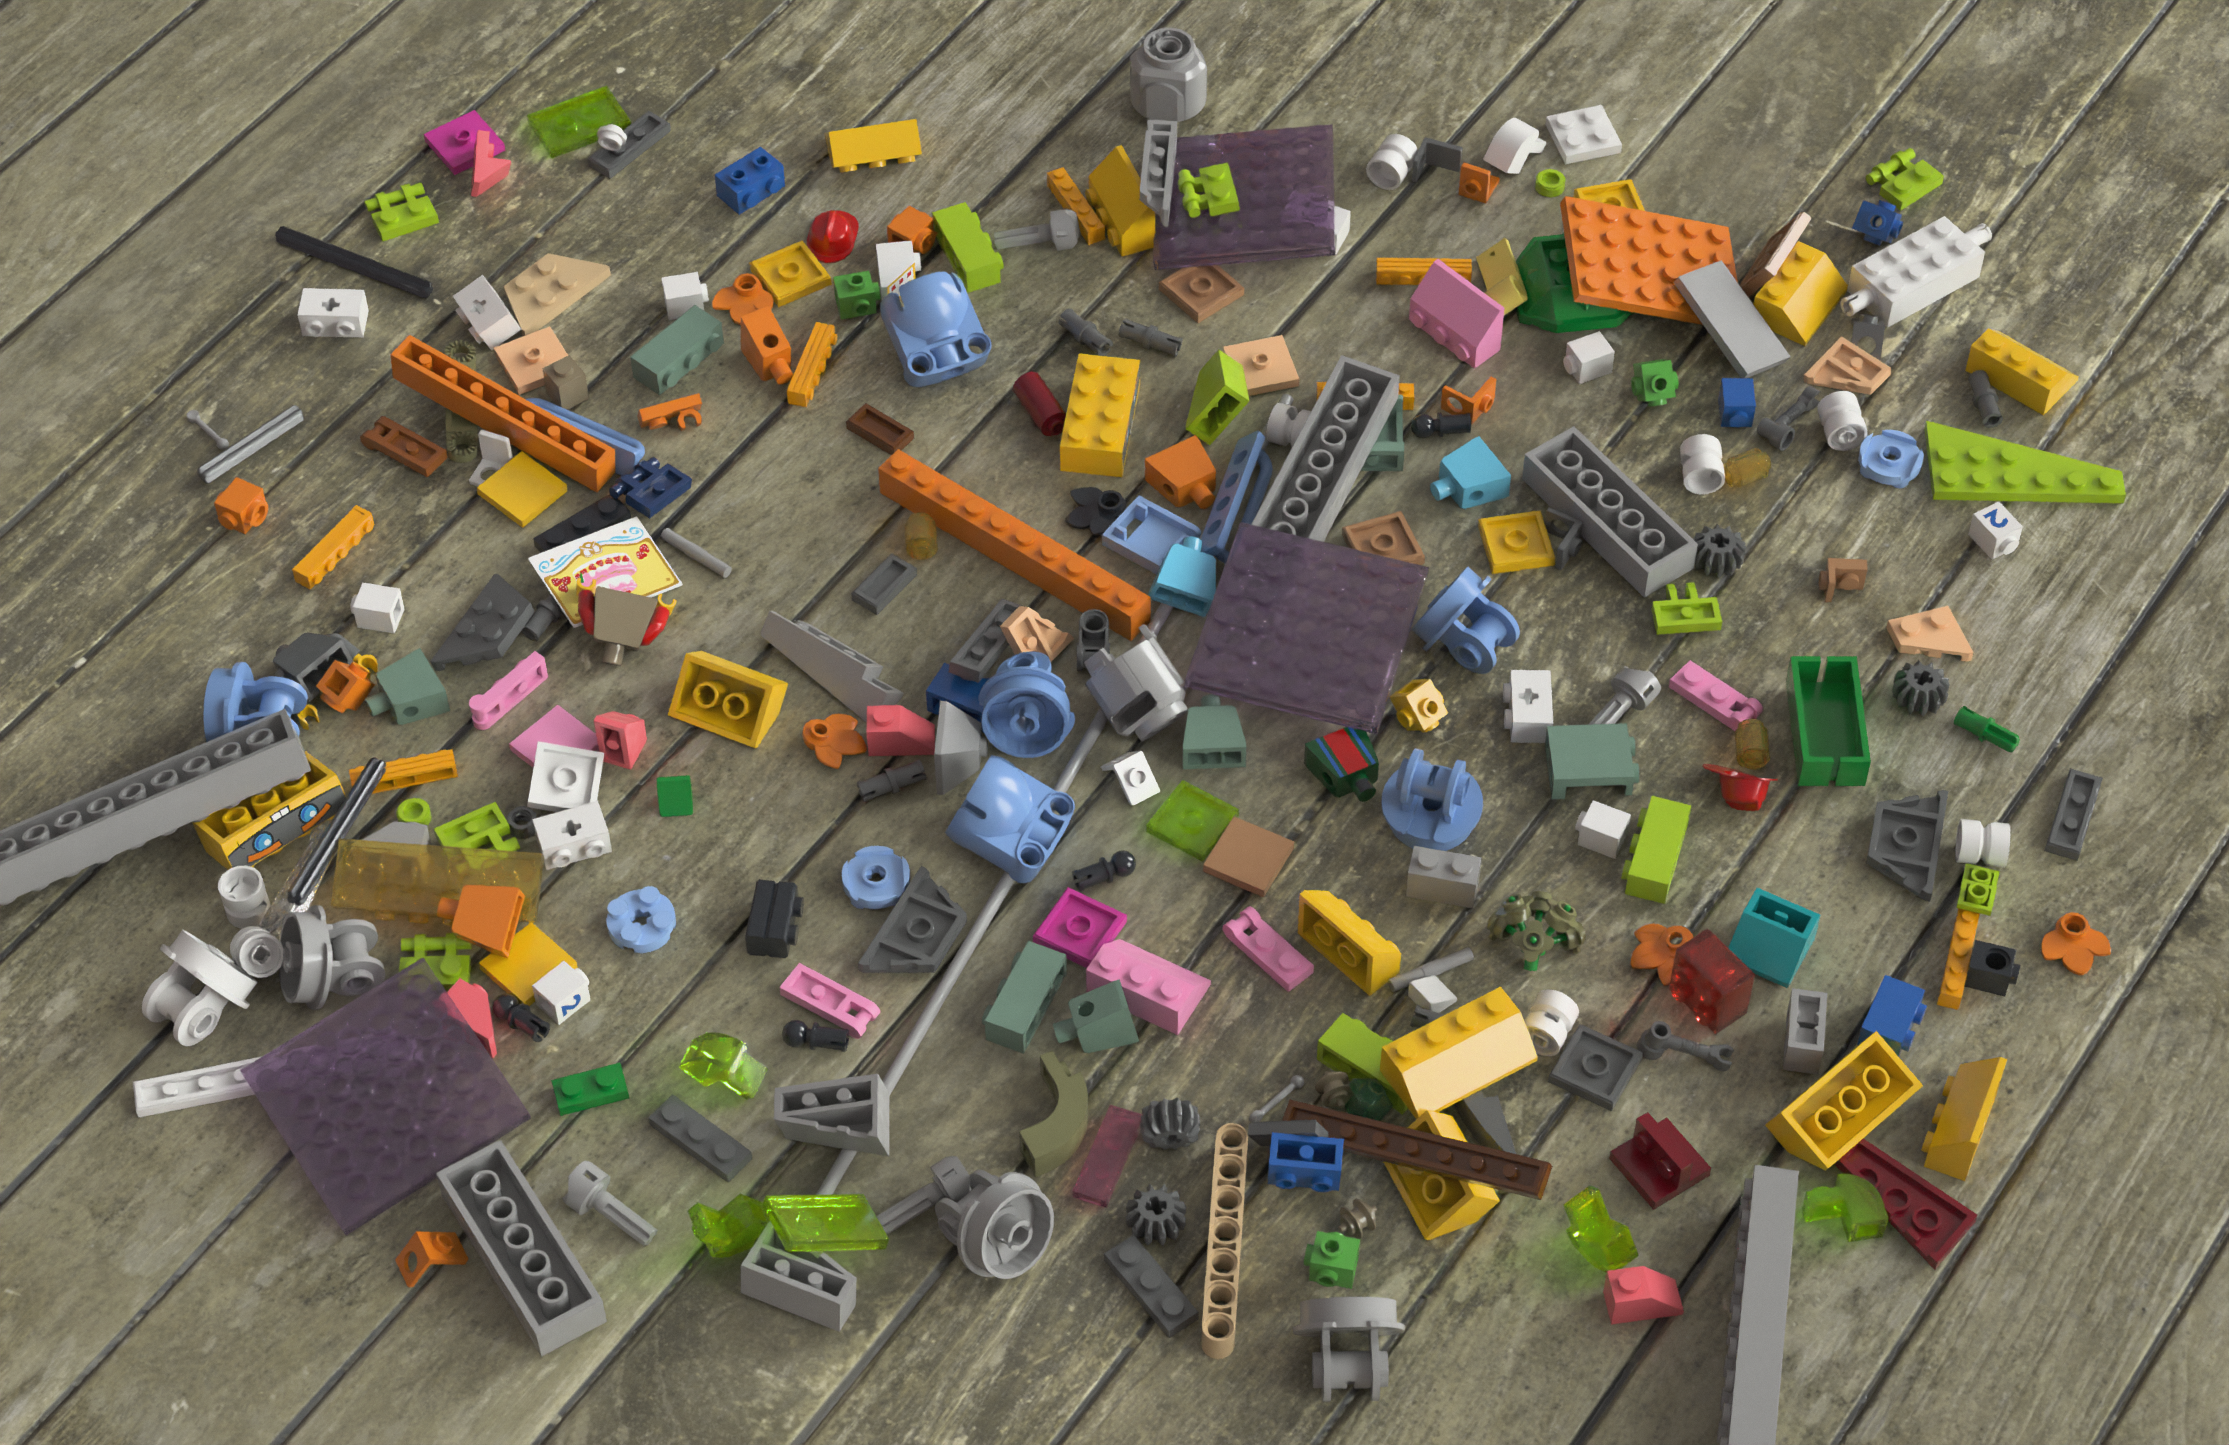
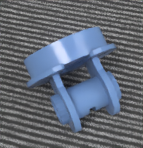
M1467 566L1449 587L1446 585L1427 606L1429 609L1411 628L1426 643L1422 648L1423 650L1427 651L1439 639L1448 647L1454 659L1464 668L1478 674H1485L1492 670L1497 661L1494 648L1496 646L1509 647L1517 641L1520 635L1519 626L1515 618L1504 607L1489 601L1480 593L1492 578L1487 576L1483 580ZM1462 613L1471 620L1472 626L1470 628H1466L1457 620Z
M1035 651L1023 652L1008 658L998 667L996 674L983 685L979 693V704L983 706L982 728L987 739L1000 751L1015 757L1034 758L1052 752L1060 746L1075 724V715L1070 711L1069 699L1064 691L1066 686L1061 678L1051 673L1052 665L1050 659L1044 653Z
M237 662L233 668H215L209 677L204 699V732L206 742L283 709H286L299 737V727L291 719V715L302 711L306 707L308 699L306 690L295 681L283 677L269 676L254 681L251 668L246 662Z
M1415 748L1410 759L1404 758L1400 769L1393 773L1386 782L1381 799L1382 812L1394 835L1406 846L1412 849L1414 846L1447 851L1465 841L1479 822L1483 809L1482 792L1474 777L1465 771V761L1458 759L1453 769L1432 765L1429 761L1423 760V750Z

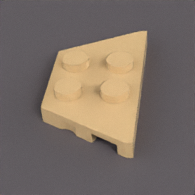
M548 253L504 285L505 296L512 307L515 320H517L521 328L522 337L541 329L610 277V267L604 264Z

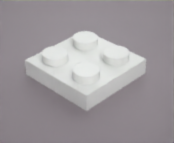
M1602 105L1546 116L1545 125L1565 165L1621 153L1622 143Z
M538 741L527 807L560 812L596 802L604 753Z

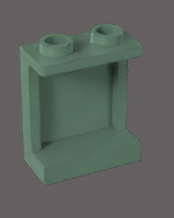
M1398 395V399L1361 471H1403V395Z
M1627 723L1547 726L1545 753L1551 799H1565L1566 787L1623 785L1624 794L1632 795L1634 783H1639V765L1632 761V756H1635L1634 736L1629 737Z

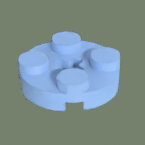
M1882 430V435L1874 437L1872 433L1863 440L1858 457L1861 466L1860 473L1863 477L1878 483L1892 485L1895 488H1904L1909 484V481L1916 478L1923 463L1922 449L1920 451L1916 446L1917 441L1904 432ZM1889 455H1894L1895 460H1889L1885 457H1889Z
M885 846L862 848L855 852V857L849 863L847 860L843 865L842 884L844 892L850 898L851 904L859 909H882L895 906L910 884L909 865L903 856L901 859L898 855L894 854L891 848ZM874 873H879V876L883 878L878 882L869 880Z
M652 886L629 891L612 900L607 907L606 922L611 940L622 949H624L623 946L634 948L635 953H647L661 948L669 941L670 933L676 926L675 911L672 903L666 896L660 894L657 888ZM638 917H647V924L641 925L639 922H632Z

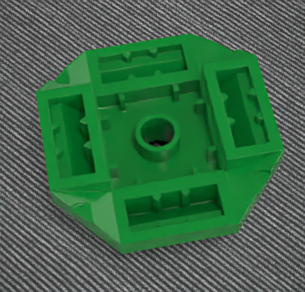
M1564 233L1533 237L1516 259V264L1528 296L1527 301L1515 308L1519 323L1529 326L1533 324L1553 333L1614 328L1623 323L1630 315L1635 314L1629 311L1574 302Z

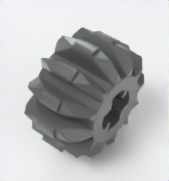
M1716 524L1713 529L1704 526L1701 533H1696L1693 538L1698 543L1695 558L1696 569H1704L1706 576L1710 573H1716L1718 578H1720L1723 573L1732 576L1735 569L1741 568L1746 552L1741 532L1732 533L1730 526L1722 529Z
M1919 659L1914 666L1905 663L1902 670H1898L1895 674L1892 693L1893 697L1897 699L1898 707H1908L1909 714L1914 710L1919 711L1922 716L1927 713V710L1936 714L1940 706H1944L1948 698L1947 692L1950 684L1949 679L1944 677V670L1933 669L1932 662L1927 666L1922 665Z
M1163 1098V1101H1152L1150 1106L1142 1108L1140 1133L1142 1134L1143 1141L1149 1143L1150 1147H1161L1162 1150L1167 1148L1177 1150V1147H1188L1190 1143L1198 1140L1200 1115L1198 1114L1197 1107L1193 1106L1191 1101H1179L1178 1098L1173 1100Z
M1149 1183L1146 1193L1136 1189L1134 1200H1128L1126 1205V1212L1128 1213L1126 1215V1225L1128 1228H1132V1235L1137 1239L1145 1236L1147 1246L1153 1240H1158L1163 1247L1166 1237L1176 1241L1179 1236V1230H1184L1186 1225V1205L1180 1201L1178 1191L1167 1193L1165 1183L1159 1190H1154L1153 1186Z

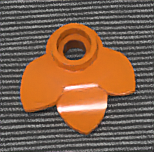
M746 273L739 275L731 287L720 289L712 302V308L715 310H730L732 321L741 325V316L769 306L772 310L774 301L771 293L762 289V284L753 274Z
M832 714L825 720H810L804 725L802 730L805 745L815 751L816 757L821 763L834 769H839L842 755H857L865 753L867 750L863 737L855 731L858 720L847 714Z
M2071 912L2059 918L2055 930L2045 934L2042 940L2041 953L2045 960L2062 959L2063 965L2070 972L2084 975L2091 969L2094 956L2110 955L2111 947L2107 937L2102 932L2091 929L2083 915Z
M1653 923L1644 925L1634 932L1636 939L1641 944L1632 953L1631 968H1657L1663 986L1675 982L1684 974L1687 968L1686 957L1692 952L1695 943L1693 934L1689 929L1678 925L1666 928L1660 924ZM1674 938H1682V942L1679 944L1670 943Z

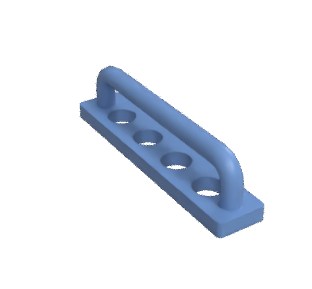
M540 398L526 399L614 448L616 474L621 476L623 474H630L635 470V465L645 455V447L634 438Z
M1259 430L1237 441L1201 537L1203 543L1201 552L1215 556L1219 561L1228 565L1231 564L1259 511L1272 475V462L1267 453L1262 449L1265 436ZM1257 461L1260 466V472L1231 551L1229 552L1225 549V545Z

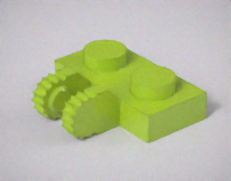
M1694 582L1686 583V599L1678 600L1675 585L1666 584V600L1652 602L1651 610L1657 635L1721 630L1722 618L1717 597L1698 598Z

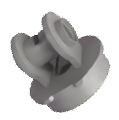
M320 905L310 906L307 912H290L286 915L279 940L284 949L283 963L279 968V978L282 993L288 1003H306L309 1009L319 1010L325 1004L329 991L345 996L360 995L377 988L384 981L385 969L383 963L377 958L368 955V952L373 949L378 941L377 930L372 923L360 919H349L334 924H327L325 910Z
M978 1169L970 1175L971 1191L957 1203L949 1198H942L936 1203L935 1212L939 1228L950 1242L957 1245L961 1261L973 1273L984 1277L995 1276L1001 1279L1020 1276L1036 1264L1049 1244L1054 1227V1212L1051 1202L1041 1192L1037 1183L1022 1173L1008 1172L997 1177Z
M1331 1297L1300 1302V1325L1293 1327V1334L1320 1338V1352H1312L1313 1388H1321L1322 1401L1330 1402L1331 1389H1347V1384H1353L1354 1388H1369L1371 1401H1379L1380 1387H1388L1389 1369L1387 1351H1379L1378 1336L1394 1335L1405 1331V1325L1397 1323L1396 1300L1381 1297ZM1333 1333H1361V1337H1368L1369 1351H1330V1337L1333 1336Z

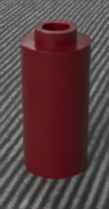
M1027 372L1021 375L1013 385V392L1042 434L1045 436H1055L1062 433L1066 412L1037 372Z

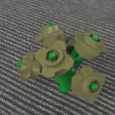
M1534 891L1532 896L1514 894L1506 897L1501 903V909L1496 910L1490 916L1487 923V929L1490 930L1489 939L1495 941L1497 938L1505 941L1513 936V944L1519 946L1521 952L1524 953V969L1529 971H1537L1539 956L1545 955V950H1551L1554 944L1560 943L1565 951L1572 949L1575 954L1581 952L1580 946L1586 940L1582 924L1575 920L1577 917L1575 909L1567 902L1555 901L1550 893L1544 891ZM1530 916L1535 917L1526 928L1524 921ZM1542 919H1545L1549 925L1545 932L1542 929ZM1556 930L1557 936L1551 937V935Z

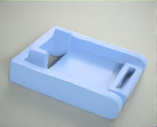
M1138 495L1102 534V545L1157 575L1161 563L1172 544L1183 545L1184 538L1189 536L1199 538L1201 530L1196 525ZM1136 518L1142 524L1127 539L1126 527Z

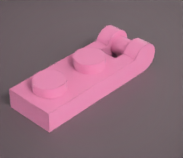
M534 651L526 659L519 661L515 668L504 678L497 680L485 694L471 697L469 706L473 725L476 729L486 730L548 678L545 658Z
M1691 660L1670 679L1669 688L1737 733L1743 732L1749 726V721L1756 719L1763 712V706L1757 699L1745 697Z
M1248 906L1240 912V917L1237 920L1231 919L1223 925L1222 928L1226 937L1287 992L1313 974L1314 965L1263 921L1253 907ZM1249 928L1254 933L1248 936L1243 931Z
M801 963L795 967L779 987L781 996L844 1030L849 1029V1035L855 1039L861 1038L866 1031V1024L869 1021H874L880 1014V1009L872 1001ZM851 1008L858 1012L855 1017L848 1014Z

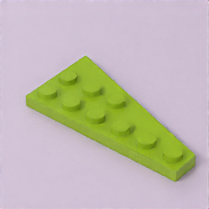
M1930 421L1925 423L1924 431L1933 500L2124 504L2126 492L2122 471Z

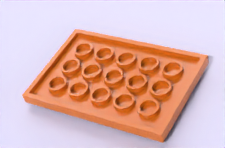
M1565 196L1560 202L1574 302L1703 325L1675 286L1674 281L1681 275L1722 260L1738 282L1729 227Z

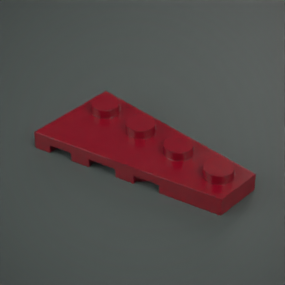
M1864 1138L1835 1162V1166L1934 1270H1936L1976 1222L1978 1216L1976 1213Z

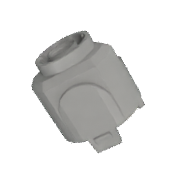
M1160 28L1151 32L1145 38L1144 45L1130 56V99L1135 110L1142 116L1150 120L1180 122L1197 115L1205 106L1207 100V65L1202 52L1196 47L1191 35L1181 29Z
M1145 624L1139 627L1146 638L1144 642L1117 658L1112 653L1108 654L1102 648L1084 662L1092 676L1085 686L1118 735L1129 737L1136 733L1141 741L1147 740L1164 730L1188 711L1184 704L1186 692L1181 686L1184 681L1157 642V636L1150 632Z

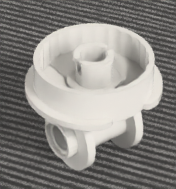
M182 930L170 947L163 944L160 948L163 953L174 960V963L167 972L158 977L149 986L142 1002V1013L152 1022H161L166 1019L172 1020L174 1023L173 1035L175 1040L183 1046H192L213 1032L220 1019L222 1009L229 1000L247 1009L250 1004L245 999L258 982L237 966L235 961L210 944L207 945L189 932ZM196 978L206 984L198 996L190 991L191 985Z

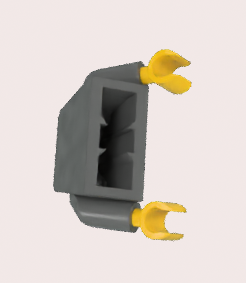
M304 633L290 645L283 644L279 646L273 659L277 669L274 676L287 678L300 684L306 690L308 695L307 701L309 702L322 692L316 685L334 660L349 665L352 662L359 664L369 672L366 676L369 680L371 673L367 668L377 673L378 663L377 659L372 655L361 656V651L338 633L325 635ZM309 704L302 711L298 712L299 723L305 730H309L308 723L305 720L307 716H313L319 723L316 707Z

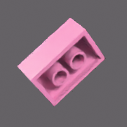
M1439 259L1435 260L1410 298L1409 320L1417 328H1421L1432 336L1438 344L1445 346L1458 359L1465 361L1474 369L1500 351L1504 307Z
M1121 939L1103 944L1086 969V992L1120 979L1130 1013L1176 1035L1180 1033L1211 985V980Z

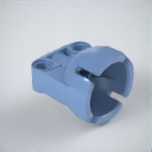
M935 272L901 285L899 293L904 307L901 306L899 295L893 292L885 296L880 303L883 323L904 369V379L909 385L923 387L936 384L975 370L986 362L992 346L991 340L984 333L965 286L956 273ZM977 346L983 353L975 354L969 347ZM921 365L925 368L926 372L918 373L914 371L912 366Z
M991 755L945 833L953 842L971 850L1008 872L1010 877L1016 882L1028 883L1036 877L1055 849L1071 820L1075 804L1072 797L1067 793L1055 791L1018 769L1006 759ZM1052 810L1057 811L1060 815L1055 814ZM1022 859L1027 860L1031 865L1025 864Z

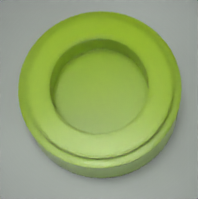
M1554 169L1543 170L1536 176L1535 189L1544 197H1557L1564 192L1565 176Z
M407 799L396 810L398 822H417L427 826L431 822L430 807L423 799Z

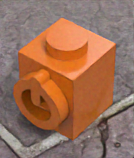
M908 206L901 214H897L887 226L888 243L912 241L913 253H927L933 246L935 237L938 234L933 229V218L911 206Z
M238 477L232 481L225 491L219 493L214 502L219 523L229 530L234 529L245 535L253 526L257 527L262 524L268 513V504L265 500L263 488Z
M334 660L316 687L323 692L320 698L338 712L344 713L347 708L357 711L375 684L366 677L369 672L359 664L352 662L349 665Z

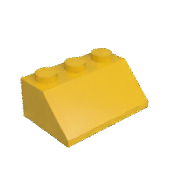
M917 119L824 133L832 168L839 167L840 173L857 170V164L868 163L869 168L887 166L886 160L897 158L898 164L915 162V155L922 154Z
M1116 146L1088 176L1089 189L1085 190L1087 202L1091 207L1094 206L1097 216L1107 229L1111 246H1116L1121 257L1155 247V212L1139 200L1141 178L1123 146Z
M1798 241L1775 276L1766 282L1757 293L1754 306L1774 333L1806 346L1845 295L1848 285L1826 253Z
M1990 328L1971 345L1965 370L1970 374L1978 370L1986 371L1991 386L2043 416L2078 381L2079 377L2009 336Z
M704 651L686 653L668 716L747 746L757 748L780 713L788 683Z
M1304 890L1300 893L1298 934L1364 992L1371 996L1384 986L1388 979L1400 973L1401 953L1398 947L1392 941H1386L1380 936L1369 921L1362 920L1352 912L1344 900L1337 899L1329 891Z
M1997 1057L1960 1064L1956 1077L1948 1076L1942 1093L1943 1096L1948 1097L1946 1104L1938 1103L1932 1119V1123L1936 1124L1937 1128L1935 1133L1927 1132L1921 1151L1927 1153L1924 1167L1962 1181L1966 1180L1995 1101L2007 1059Z
M1426 1110L1408 1127L1467 1142L1454 1117L1451 1115ZM1383 1161L1425 1240H1431L1476 1223L1500 1202L1493 1188Z

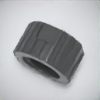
M519 806L508 813L507 822L510 826L512 837L526 839L534 836L535 830L532 819L537 818L536 812L529 807ZM520 820L529 822L522 826L516 824Z

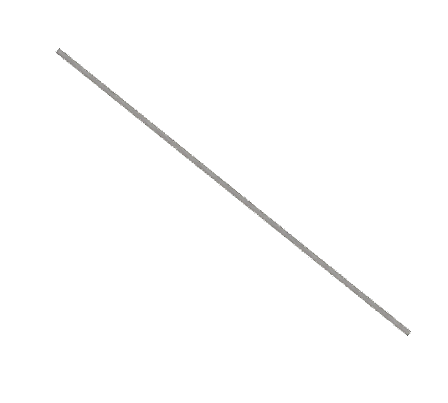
M1283 394L1278 403L1291 406L1294 399L1289 394ZM1268 421L1261 431V433L1265 436V440L1262 445V449L1264 451L1269 444L1266 438ZM1160 604L1147 626L1150 632L1156 636L1158 635L1173 609L1172 606ZM1142 635L1137 645L1146 640L1144 635ZM1101 708L1085 732L1053 790L1067 792L1108 721ZM1004 871L882 1081L890 1094L1015 880L1010 877L1008 872ZM841 1150L812 1200L814 1205L819 1208H825L857 1151Z

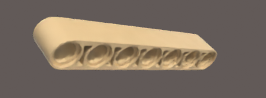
M1227 1123L1217 1130L1215 1140L1201 1343L1205 1354L1214 1359H1224L1229 1356L1235 1346L1248 1153L1247 1131L1244 1127L1235 1123ZM1227 1145H1236L1237 1147L1230 1148ZM1226 1175H1232V1176H1235V1178H1230V1179H1229V1178H1225L1224 1176H1226ZM1230 1206L1233 1207V1209L1226 1210L1222 1209L1221 1207ZM1223 1237H1227V1238H1230V1239H1232V1240H1230V1241H1221V1240H1219V1239H1220V1238H1223ZM1219 1269H1226V1270H1228L1229 1272H1227V1273H1219V1272H1217V1270H1219ZM1216 1301H1224V1302H1226L1227 1304H1225V1305H1216L1214 1302H1216ZM1214 1333H1221L1225 1336L1222 1338H1215L1211 1335Z

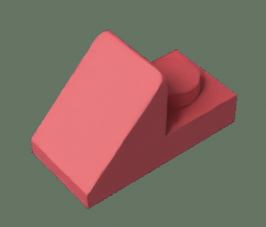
M477 131L474 144L471 196L473 197L479 196L509 174L511 161L493 158L494 144L489 143L490 131Z

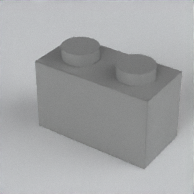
M1414 846L1408 871L1406 897L1474 908L1480 876L1481 857Z

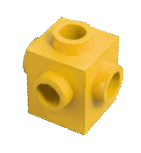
M1431 679L1412 680L1389 696L1397 711L1398 721L1407 731L1421 730L1422 733L1431 731L1439 725L1438 720L1448 714L1443 704V696L1434 687Z

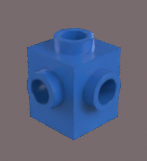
M1863 200L1852 229L1865 233L1864 240L1881 245L1882 240L1891 243L1892 238H1897L1901 232L1903 221H1900L1902 214L1894 212L1896 206L1879 200L1876 205ZM1882 219V224L1878 227V221Z

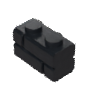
M760 879L756 882L745 935L746 948L749 955H769L770 957L786 958L789 954L790 945L796 946L798 925L794 924L796 917L801 918L803 915L804 897H799L798 887L795 883L782 881L776 883L775 881Z

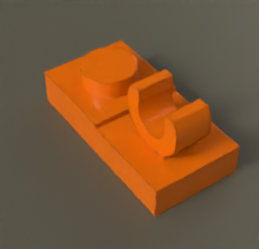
M697 393L639 409L637 417L640 427L649 426L650 430L661 428L667 425L668 420L678 416L677 425L681 431L686 428L684 418L687 416L693 417L696 426H700L702 422L701 415L698 412L702 406L700 394Z

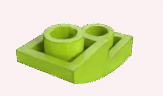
M1966 863L1956 908L1991 916L2000 871Z

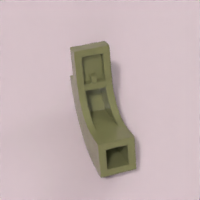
M1053 1050L1040 1055V1075L1054 1097L1057 1106L1047 1119L1019 1131L1020 1151L1035 1178L1065 1163L1081 1145L1088 1126V1092L1084 1077L1081 1072L1071 1076L1067 1064L1064 1061L1059 1062Z

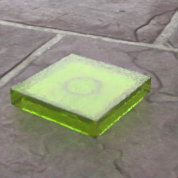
M1182 780L1146 824V832L1203 862L1219 841L1232 818L1239 817V809Z

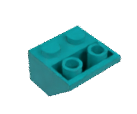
M1756 888L1741 915L1724 961L1788 988L1815 940L1821 915L1760 888Z

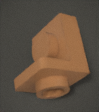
M1828 558L1825 571H1820L1819 590H1824L1825 602H1832L1834 589L1863 590L1867 574V560Z

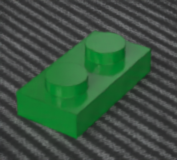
M620 1062L551 1080L560 1116L629 1099Z

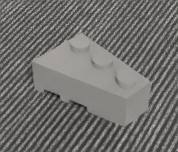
M878 1074L775 1088L774 1120L786 1139L889 1157L890 1093Z
M774 1214L741 1264V1293L839 1332L856 1306L857 1278L824 1252L819 1254L807 1244L805 1237L800 1233L797 1235L792 1233L782 1225V1219Z

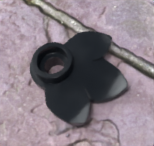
M1096 487L1077 488L1070 491V495L1078 507L1065 518V522L1077 529L1090 527L1093 535H1100L1125 511L1126 502L1122 495L1114 490L1102 492Z

